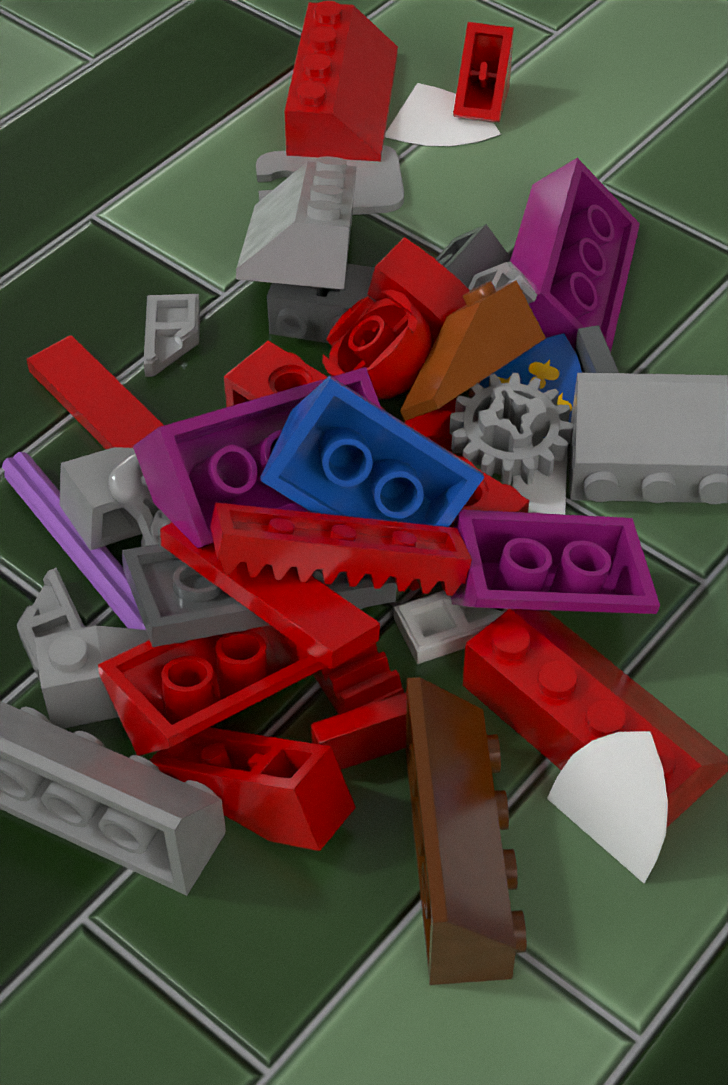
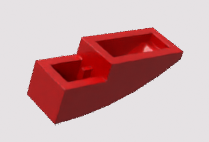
M404 237L375 266L367 295L378 301L383 298H389L383 292L385 290L392 289L404 293L417 307L430 327L433 346L447 316L466 305L462 296L470 290L435 258Z

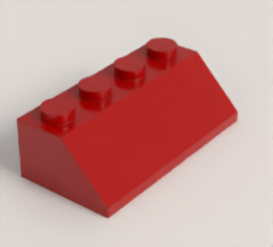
M335 1L308 2L284 110L286 156L316 158L329 156L347 160L381 162L398 46L354 5L339 4Z
M508 609L465 644L463 686L560 770L563 769L574 753L592 740L616 732L651 731L664 769L668 798L667 827L728 772V756L548 611Z

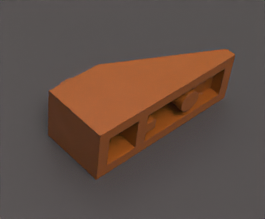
M517 280L495 289L492 281H488L462 296L466 305L447 316L400 410L405 421L441 408L546 339Z

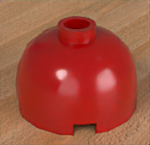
M392 289L383 291L389 298H383L374 302L367 296L342 314L326 339L332 346L329 359L324 354L322 363L332 377L366 367L378 400L391 399L411 389L432 348L430 327L417 307L404 293Z

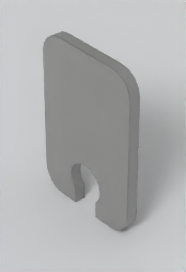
M383 145L381 162L344 159L347 161V165L357 166L353 215L393 212L404 204V187L399 159L393 148ZM286 151L265 153L256 161L257 182H269L282 177L288 178L307 161L317 162V158L286 156ZM272 190L258 191L259 201Z

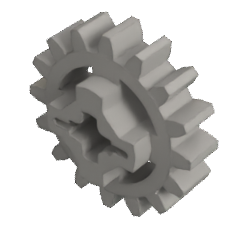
M512 373L509 383H501L495 374L489 375V387L483 388L481 385L476 384L469 389V398L465 396H458L456 398L455 413H451L449 434L452 435L451 449L453 453H463L464 458L472 462L474 466H481V471L487 475L492 476L493 473L500 474L502 484L510 485L512 476L520 475L527 485L533 484L535 470L549 477L553 474L554 461L564 462L566 459L568 444L571 443L573 423L568 422L570 407L569 405H557L559 391L556 389L548 390L545 393L539 391L541 381L539 378L535 377L528 385L520 384L518 373Z

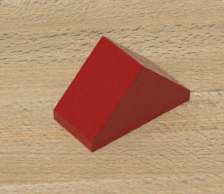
M473 22L467 23L453 111L454 117L500 122L510 87L514 27Z

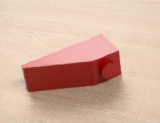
M208 727L170 748L159 750L149 760L158 767L161 773L184 783L188 780L197 781L210 788L218 798L222 799L224 816L271 842L321 851L356 808L331 746Z

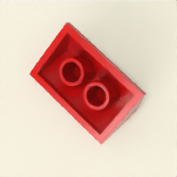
M268 625L242 632H231L152 647L150 640L98 664V671L137 756L170 748L327 666L274 627Z

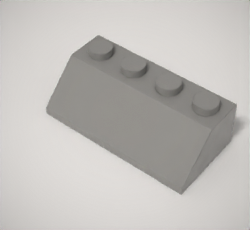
M329 156L319 157L317 162L307 161L255 204L236 268V279L344 290L357 166H349L346 160Z
M577 373L571 417L573 430L571 443L568 444L567 448L570 500H590L595 502L728 503V375Z
M0 701V809L187 896L226 833L222 799L218 798L210 788L202 783L188 780L184 783L161 773L156 765L141 756L132 755L128 758L107 749L100 740L87 732L76 731L71 733L53 725L42 713L33 708L22 707L18 709Z

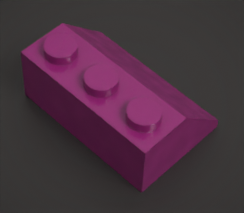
M461 510L455 518L453 528H458L472 561L465 584L462 583L454 595L450 596L452 605L478 608L657 614L660 603L633 518Z

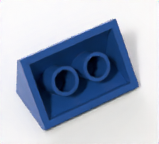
M329 376L291 410L260 479L266 485L312 513L449 527L482 482L484 475L343 383Z

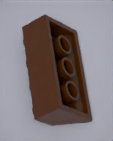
M421 677L407 678L405 753L429 985L512 979L516 953L526 952L527 937L523 911H511L508 890H517L518 876L515 851L513 848H502L500 830L509 829V810L506 791L494 790L492 773H500L501 770L498 735H487L483 709Z

